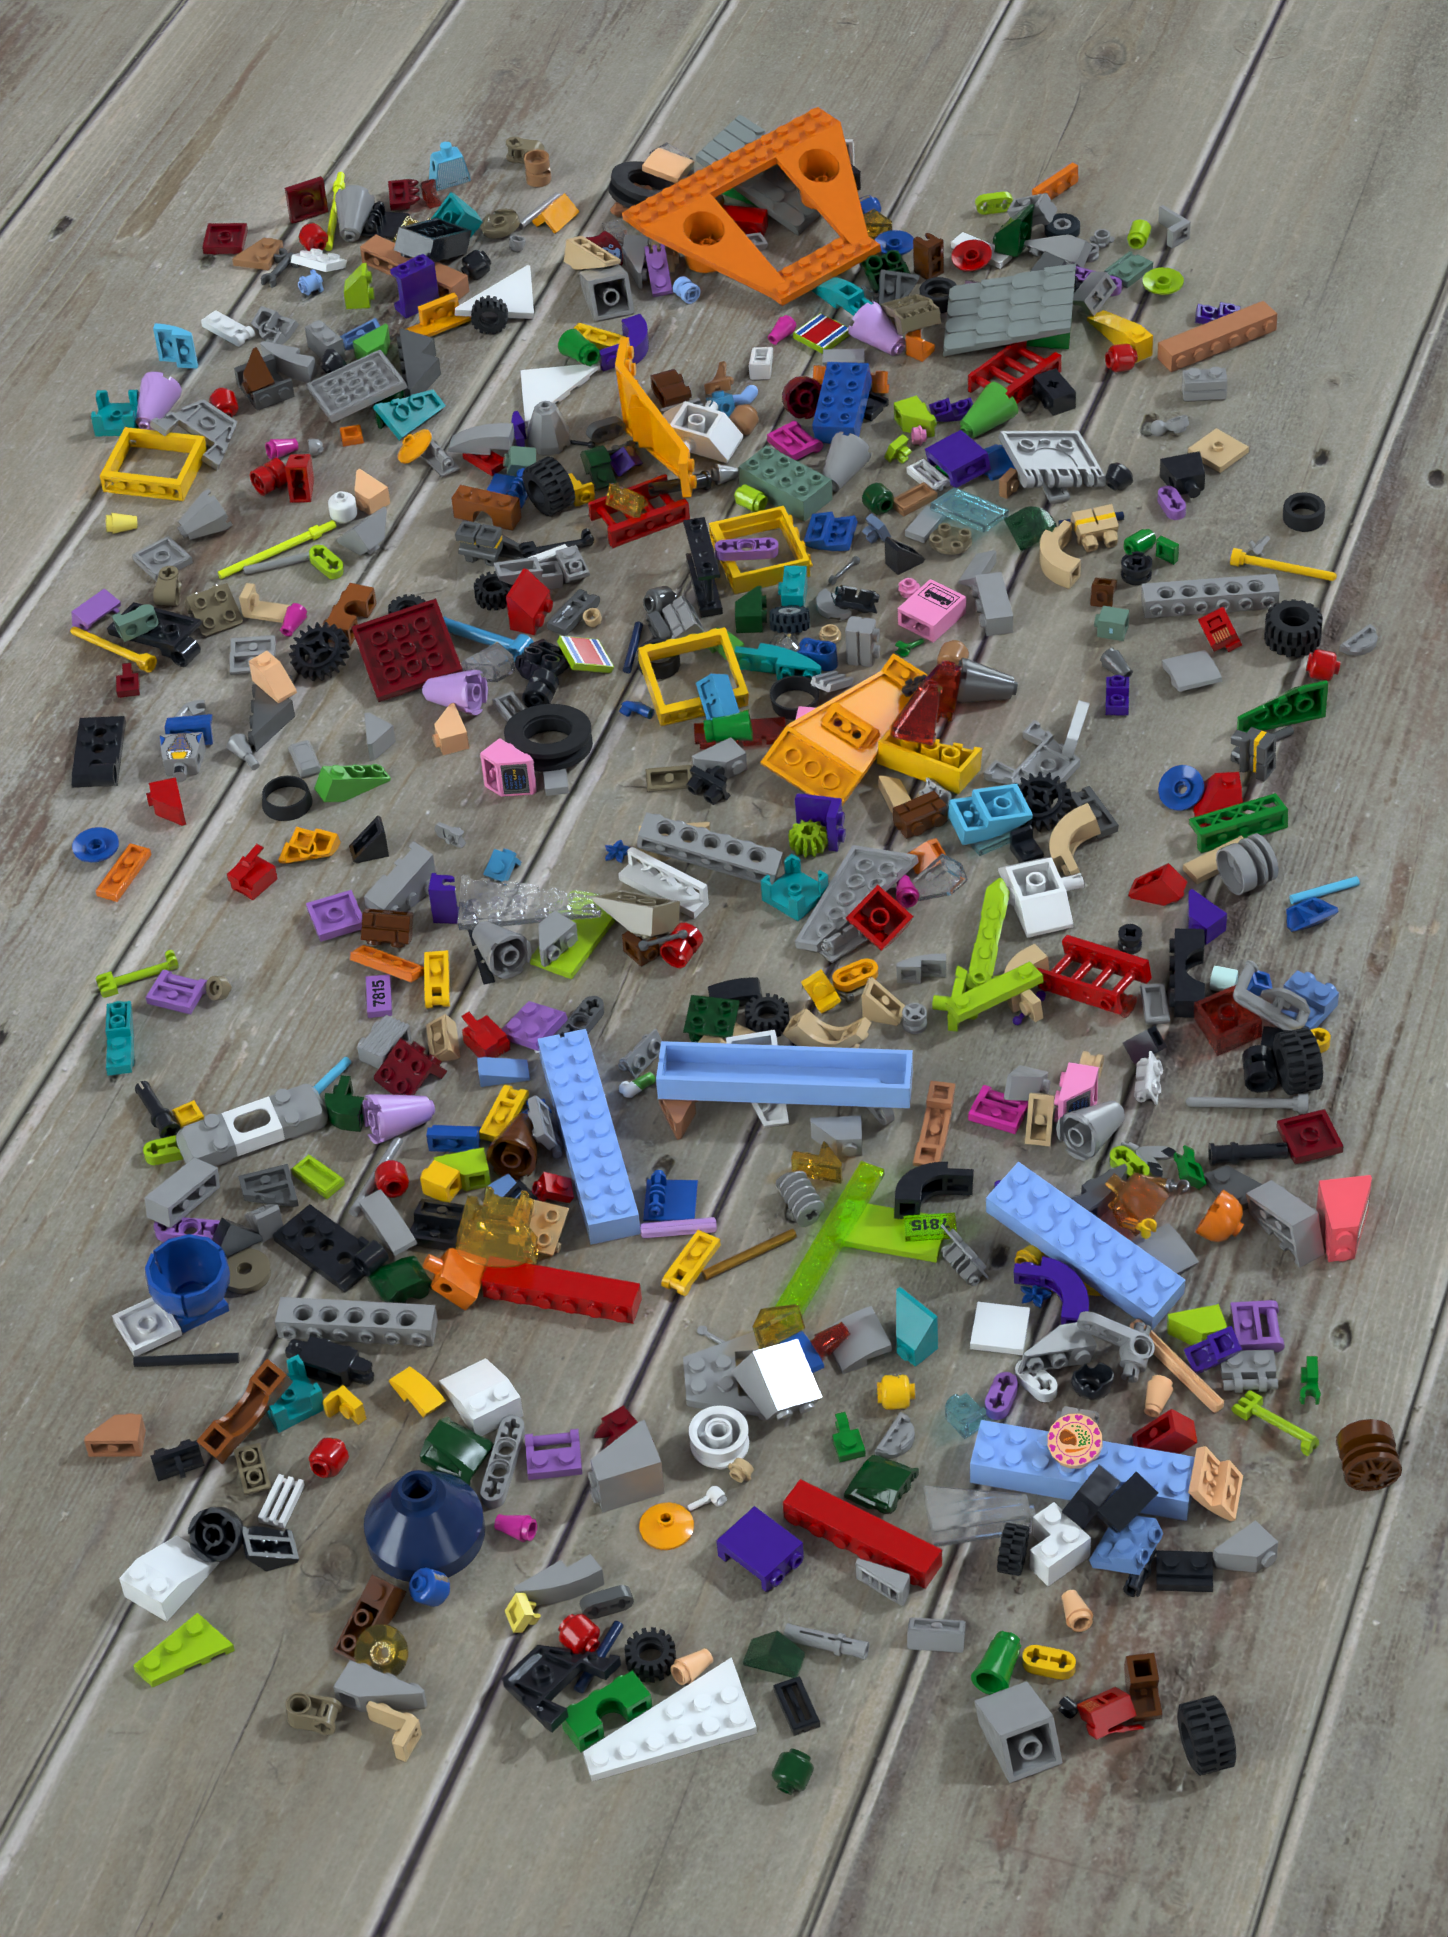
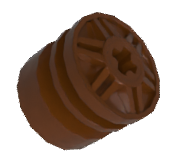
M1375 1419L1359 1420L1342 1428L1337 1434L1336 1446L1339 1458L1342 1461L1341 1467L1344 1471V1479L1349 1487L1359 1491H1375L1390 1486L1401 1476L1402 1466L1396 1450L1393 1430L1386 1422Z

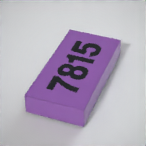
M390 975L367 976L368 1018L383 1017L385 1015L392 1016Z

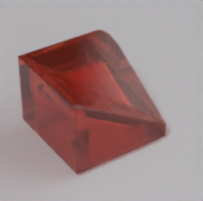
M435 179L421 182L423 200L428 208L441 206L442 202L437 195Z

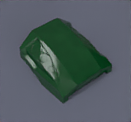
M890 250L886 255L882 256L871 255L859 263L874 293L879 291V274L881 270L911 274L898 250Z
M414 1255L380 1267L370 1276H367L377 1296L386 1303L406 1304L407 1299L411 1297L415 1299L425 1298L430 1290H432L431 1284L433 1280L426 1274Z
M446 1416L439 1419L425 1439L420 1453V1461L429 1466L433 1471L453 1475L470 1486V1480L489 1452L492 1451L494 1443L487 1438L477 1435L470 1429L453 1422L450 1417Z
M871 1455L850 1482L844 1493V1498L867 1509H876L880 1513L891 1514L896 1510L898 1500H901L902 1495L911 1489V1482L914 1481V1478L918 1477L919 1468H911L878 1455Z

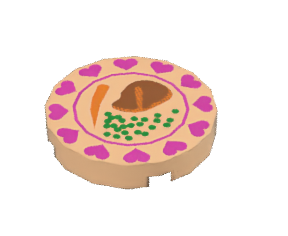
M1068 1414L1059 1418L1051 1426L1047 1435L1048 1448L1052 1457L1060 1465L1070 1469L1088 1466L1089 1463L1099 1457L1103 1447L1102 1433L1097 1423L1090 1417L1082 1414Z

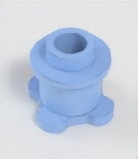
M315 269L310 270L311 275L306 277L300 276L298 287L302 293L310 295L311 292L317 289L320 293L324 291L322 277L316 273Z

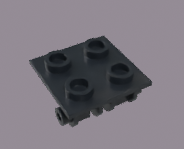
M378 201L373 205V210H371L361 236L373 237L378 235L383 238L396 239L399 227L406 225L410 214L386 212L383 202Z

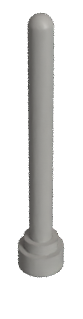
M1298 1093V1096H1293V1098L1188 1097L1186 1105L1189 1107L1289 1108L1293 1109V1111H1298V1114L1308 1113V1094Z

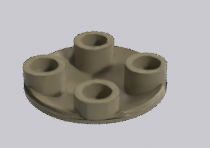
M948 523L939 524L938 529L934 530L928 539L929 545L935 551L949 555L963 553L972 545L971 531L969 529L952 527Z

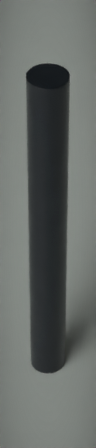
M239 1353L136 1356L133 1358L134 1367L229 1364L239 1363L240 1356Z

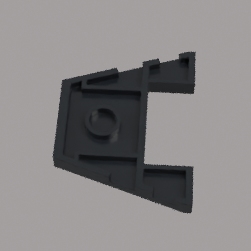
M537 1645L502 1678L504 1688L548 1731L553 1733L569 1716L567 1708L551 1701L582 1671L607 1680L621 1666L620 1656L610 1654L609 1658L598 1657L597 1652L587 1651L584 1655L573 1654L571 1649Z

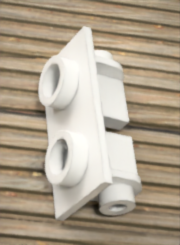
M1149 1051V1059L1141 1058L1137 1062V1081L1135 1082L1134 1097L1138 1102L1152 1099L1154 1104L1158 1105V1094L1161 1093L1160 1075L1163 1074V1067L1161 1061L1155 1058L1152 1051Z

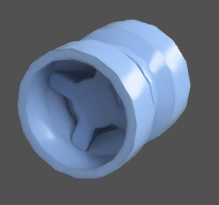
M686 276L679 277L672 287L673 292L687 304L694 303L701 293L700 288Z

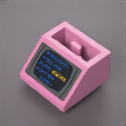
M500 738L480 753L485 787L501 797L532 795L537 792L534 761L530 755L524 754L511 743H507Z
M1068 1063L1066 1072H1062L1060 1076L1059 1086L1062 1087L1061 1091L1057 1090L1055 1094L1054 1105L1058 1107L1055 1110L1054 1122H1058L1065 1113L1097 1104L1099 1067Z

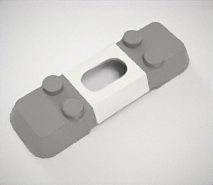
M302 1084L288 1090L279 1089L274 1095L218 1115L208 1114L204 1120L180 1129L176 1135V1142L185 1164L195 1157L216 1167L230 1162L235 1157L285 1139H294L317 1131L327 1124L328 1114L316 1088L310 1084ZM260 1109L266 1110L270 1115L271 1119L267 1125L245 1133L238 1132L233 1124L237 1117Z

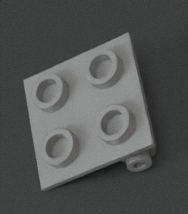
M942 1224L943 1230L954 1241L951 1245L947 1244L942 1248L943 1258L951 1264L953 1269H956V1272L968 1285H977L982 1275L989 1280L990 1278L984 1272L987 1266L954 1229L948 1231Z

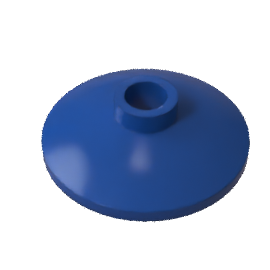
M890 230L879 234L875 241L881 246V252H879L886 255L890 250H898L901 255H904L913 249L914 238L905 231Z
M1188 765L1174 766L1165 772L1159 782V797L1163 804L1172 810L1184 811L1190 809L1201 799L1204 792V781L1201 774L1195 768ZM1187 787L1186 792L1181 794V789Z
M103 827L90 828L81 832L72 843L74 855L79 860L90 863L110 858L119 847V839L116 833Z

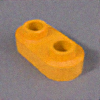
M865 958L837 969L832 976L833 987L842 992H849L866 985L870 977L876 980L878 977L877 963L872 959Z

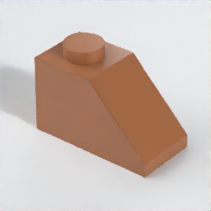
M659 1099V1106L677 1140L682 1139L696 1114L695 1103L698 1100Z
M142 1414L114 1415L86 1435L84 1442L88 1456H142L146 1433Z

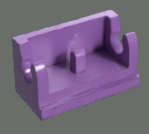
M104 588L71 611L72 626L90 633L88 629L92 627L93 623L111 611L115 614L120 612L118 608L121 606V602Z

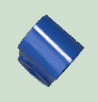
M803 638L800 641V648L796 652L815 661L821 666L822 671L829 672L838 667L836 644L830 641H820L811 638Z

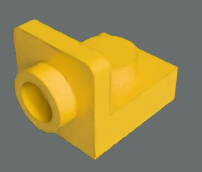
M572 473L568 474L575 491L574 506L577 507L594 501L593 483L589 482L582 485L580 480H576Z
M822 969L801 981L804 989L821 1014L831 1010L841 1002L838 993Z
M344 1385L330 1392L323 1400L325 1414L329 1418L341 1411L346 1419L351 1418L358 1425L367 1419L363 1403Z

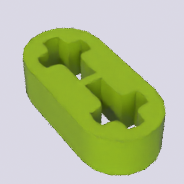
M1009 192L987 193L979 195L975 199V205L978 213L982 215L1003 213L1008 211L1013 198Z
M314 545L310 548V562L329 579H338L343 575V562L327 547Z
M176 1135L149 1141L143 1147L145 1160L150 1165L183 1160L176 1142Z
M1117 1146L1111 1150L1110 1166L1116 1168L1125 1163L1127 1166V1182L1129 1184L1141 1187L1148 1183L1150 1169L1140 1157L1126 1146Z

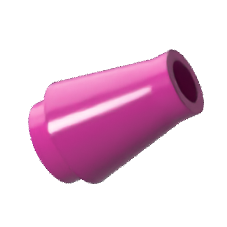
M788 315L780 317L771 333L767 336L768 340L774 345L778 344V342L795 331L796 322Z
M295 438L270 439L265 444L267 456L269 459L281 458L293 451H298V442Z
M293 603L287 607L283 624L280 628V632L283 635L291 637L295 630L307 619L306 608L298 603Z
M904 875L896 882V901L903 907L910 908L918 902L919 892L910 881L909 876Z
M499 1514L495 1519L494 1528L521 1542L533 1540L535 1537L537 1521L532 1519L530 1515Z

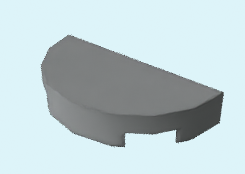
M826 588L819 592L816 597V603L820 615L827 619L833 617L840 618L841 620L851 617L849 609H840L835 606L831 593Z
M1369 624L1342 643L1339 651L1354 656L1371 652L1377 644L1376 628Z
M900 1411L875 1449V1455L883 1458H896L905 1454L912 1447L915 1432L914 1426L907 1415Z

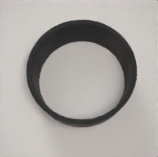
M788 676L776 681L770 689V699L775 713L782 718L796 720L798 708H786L775 702L781 694L793 690L804 691L812 695L815 700L805 707L817 708L820 690L812 686L811 679L804 676Z
M287 775L274 778L265 785L262 791V809L268 817L277 821L298 819L310 810L313 803L308 785L304 780L296 776ZM284 787H296L306 792L299 802L290 806H275L266 800L272 792Z

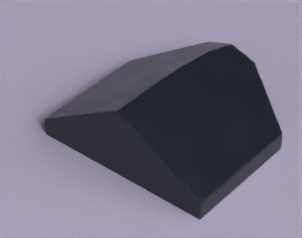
M243 1526L242 1543L247 1560L266 1572L298 1563L299 1556L292 1530L285 1529V1531L270 1527L250 1526L246 1528V1526Z

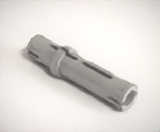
M787 1623L783 1639L786 1642L789 1641L832 1651L837 1656L844 1654L866 1660L870 1646L868 1641L848 1638L843 1633L835 1635Z

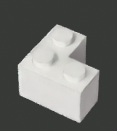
M1055 1502L1033 1516V1536L1040 1543L1030 1549V1569L1047 1586H1050L1088 1559L1091 1548V1537L1061 1512L1062 1509Z

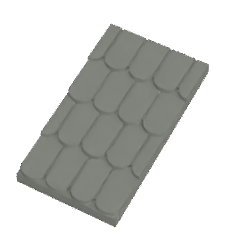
M738 115L735 120L696 154V161L702 166L707 167L713 162L726 157L729 153L735 152L746 144L761 138V136L766 134L765 130L744 116ZM778 164L722 193V195L758 208L767 209L771 217L797 236L821 215L816 209H810L801 202L799 189L786 174L784 182L777 181Z
M1076 264L1045 267L1044 270L1018 273L1015 276L985 279L978 283L956 285L950 288L943 357L1026 341V346L1069 349Z

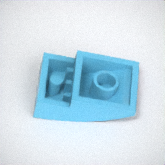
M1017 784L974 789L972 797L951 799L948 805V817L962 845L977 843L1000 836L1023 825L1033 817Z

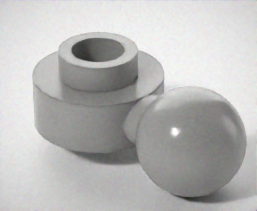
M1181 415L1171 418L1167 422L1155 420L1150 425V432L1154 436H1163L1167 430L1174 431V433L1183 432L1189 425L1187 415Z

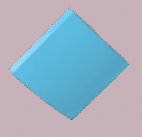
M155 323L153 331L159 361L176 362L179 368L197 369L198 363L192 333L176 326Z

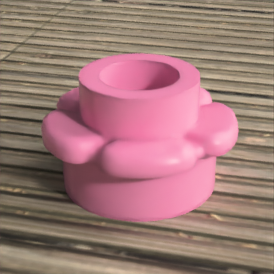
M918 425V427H912L911 440L913 445L919 444L921 446L923 442H926L927 435L926 429H922L921 425Z
M906 578L898 584V590L904 598L911 597L920 589L919 583L912 578Z

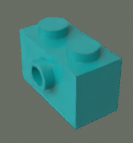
M784 566L783 582L778 584V595H781L782 606L797 605L805 607L808 587L807 566Z

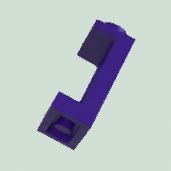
M418 255L390 269L391 275L397 279L400 299L394 303L395 310L406 319L419 313L418 306L439 298L435 263L426 255Z
M962 430L925 448L928 463L932 466L937 464L949 476L950 485L954 488L991 470L988 452Z
M755 1506L716 1540L718 1557L725 1562L730 1558L734 1559L761 1580L762 1589L765 1592H768L773 1586H778L783 1581L785 1575L792 1569L798 1568L804 1559L803 1542Z

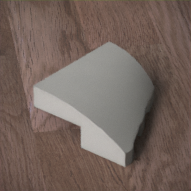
M262 306L251 322L266 342L281 345L291 337L299 325L296 320L281 316L277 311Z

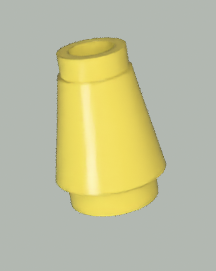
M118 513L106 515L107 532L115 534L137 529V516Z

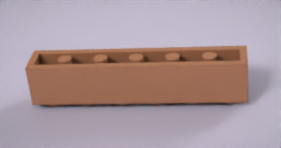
M374 235L360 246L362 263H367L368 266L390 276H393L390 273V269L413 259V257H402L400 252L394 251V242L378 235ZM434 262L439 298L455 293L458 296V300H460L469 292L468 276L439 262Z
M1258 302L1158 342L1157 359L1170 372L1176 371L1276 331L1277 313L1266 302Z

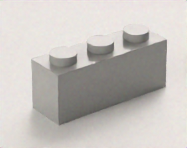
M1002 572L975 575V584L971 585L973 598H977L975 599L976 611L981 613L979 614L980 627L985 628L986 636L1013 633V614Z
M194 1157L145 1197L147 1218L169 1228L174 1226L220 1188L218 1168Z

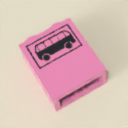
M930 579L898 607V625L934 643L966 614V596Z

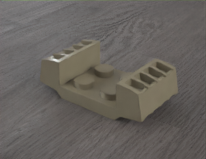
M920 294L879 304L892 323L896 325L899 335L941 324L939 307L933 303L932 299Z

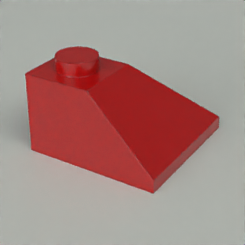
M1239 772L1215 773L1205 780L1203 795L1199 802L1193 806L1194 817L1243 803ZM1223 817V818H1221V819L1228 821V820H1231V819H1233V818H1231V817ZM1203 823V824H1200L1199 826H1200V827H1207V826H1211V824Z

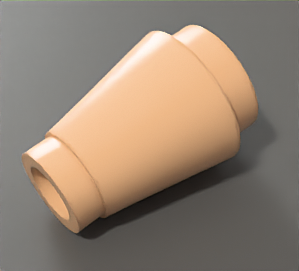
M1154 1375L1147 1382L1144 1412L1148 1416H1160L1173 1392V1383L1169 1378Z
M1076 1590L1064 1592L1062 1600L1067 1626L1075 1632L1087 1630L1093 1623L1092 1611Z
M703 1648L678 1658L670 1667L671 1674L678 1684H690L713 1663V1657L707 1649Z

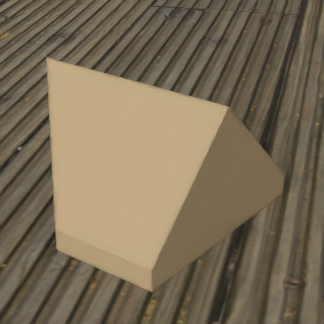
M873 977L868 978L862 994V1016H865L869 1021L895 1026L899 1025L905 1005Z

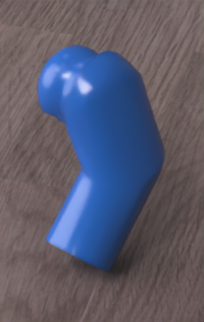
M624 701L619 709V712L626 717H629L631 712L634 711L647 719H651L655 712L653 708L635 701Z

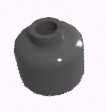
M668 586L649 589L643 599L644 608L648 613L657 610L663 616L662 609L670 603L673 604V601L677 599V595Z

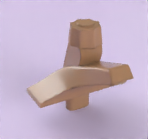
M725 361L719 362L714 379L704 384L706 395L716 391L731 390L734 379L733 377L726 376L727 363Z

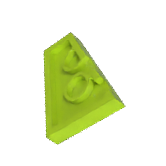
M196 1613L133 1666L138 1675L149 1685L155 1687L184 1674L185 1670L199 1663L205 1665L211 1662V1658L221 1653L227 1655L234 1652L235 1649L228 1639L200 1614Z

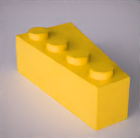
M890 729L878 741L877 764L925 782L926 778H932L946 790L956 794H960L981 769L982 748L974 746L973 750L963 748V744L954 742L953 746L941 744L940 739L921 740L919 735Z

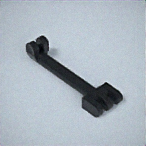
M586 528L581 532V539L536 547L534 541L521 543L518 547L523 557L528 558L564 544L567 547L576 545L577 548L592 546L594 537L591 535V531Z

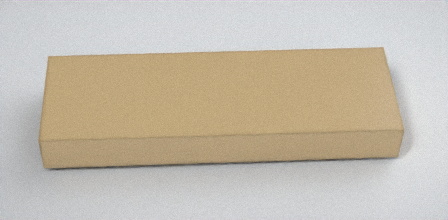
M1240 836L1183 864V871L1196 884L1219 874L1216 853L1232 843L1238 844L1243 837Z

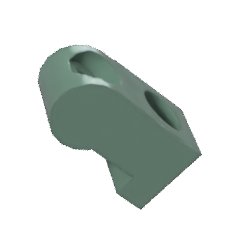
M149 604L141 605L136 610L124 615L120 613L112 615L116 630L124 642L147 633L159 623L154 607Z

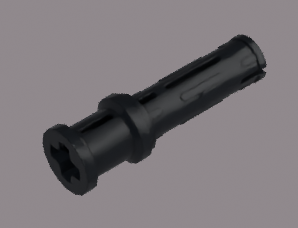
M704 470L699 474H694L697 479L696 489L703 488L708 490L711 488L712 478L708 471ZM680 478L648 484V487H653L648 488V492L652 497L682 491Z
M140 1081L144 1089L137 1083L135 1092L148 1109L152 1125L159 1129L160 1138L177 1135L181 1129L180 1125L173 1121L171 1111L164 1108L149 1082Z
M1230 1142V1145H1214V1143H1209L1208 1145L1210 1166H1215L1216 1163L1231 1162L1232 1165H1236L1239 1161L1287 1159L1288 1157L1286 1142L1238 1145V1143Z

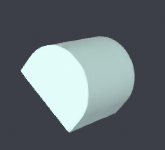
M1214 966L1210 980V990L1233 994L1238 982V970Z

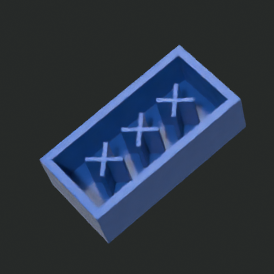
M827 362L812 424L815 439L820 440L822 443L831 444L832 438L839 432H844L842 435L849 436L851 433L859 437L872 383L869 363Z

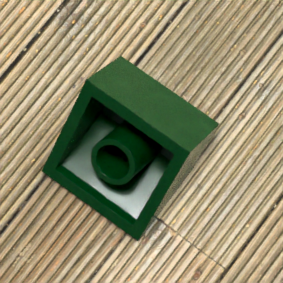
M1029 204L1012 216L1001 226L998 232H995L993 236L995 253L1018 257L1026 248L1024 245L1025 240H1031L1034 204Z

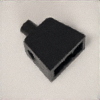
M1200 451L1160 459V478L1167 486L1177 489L1180 495L1188 494L1190 498H1196L1205 489V470Z

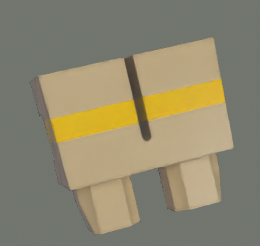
M1112 504L1095 507L1093 511L1090 508L1072 512L1070 522L1072 523V531H1075L1077 535L1078 546L1083 545L1086 552L1098 549V541L1103 540L1108 548L1117 546L1119 525Z

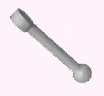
M706 1326L698 1327L697 1332L699 1335H705L718 1344L725 1342L708 1332Z

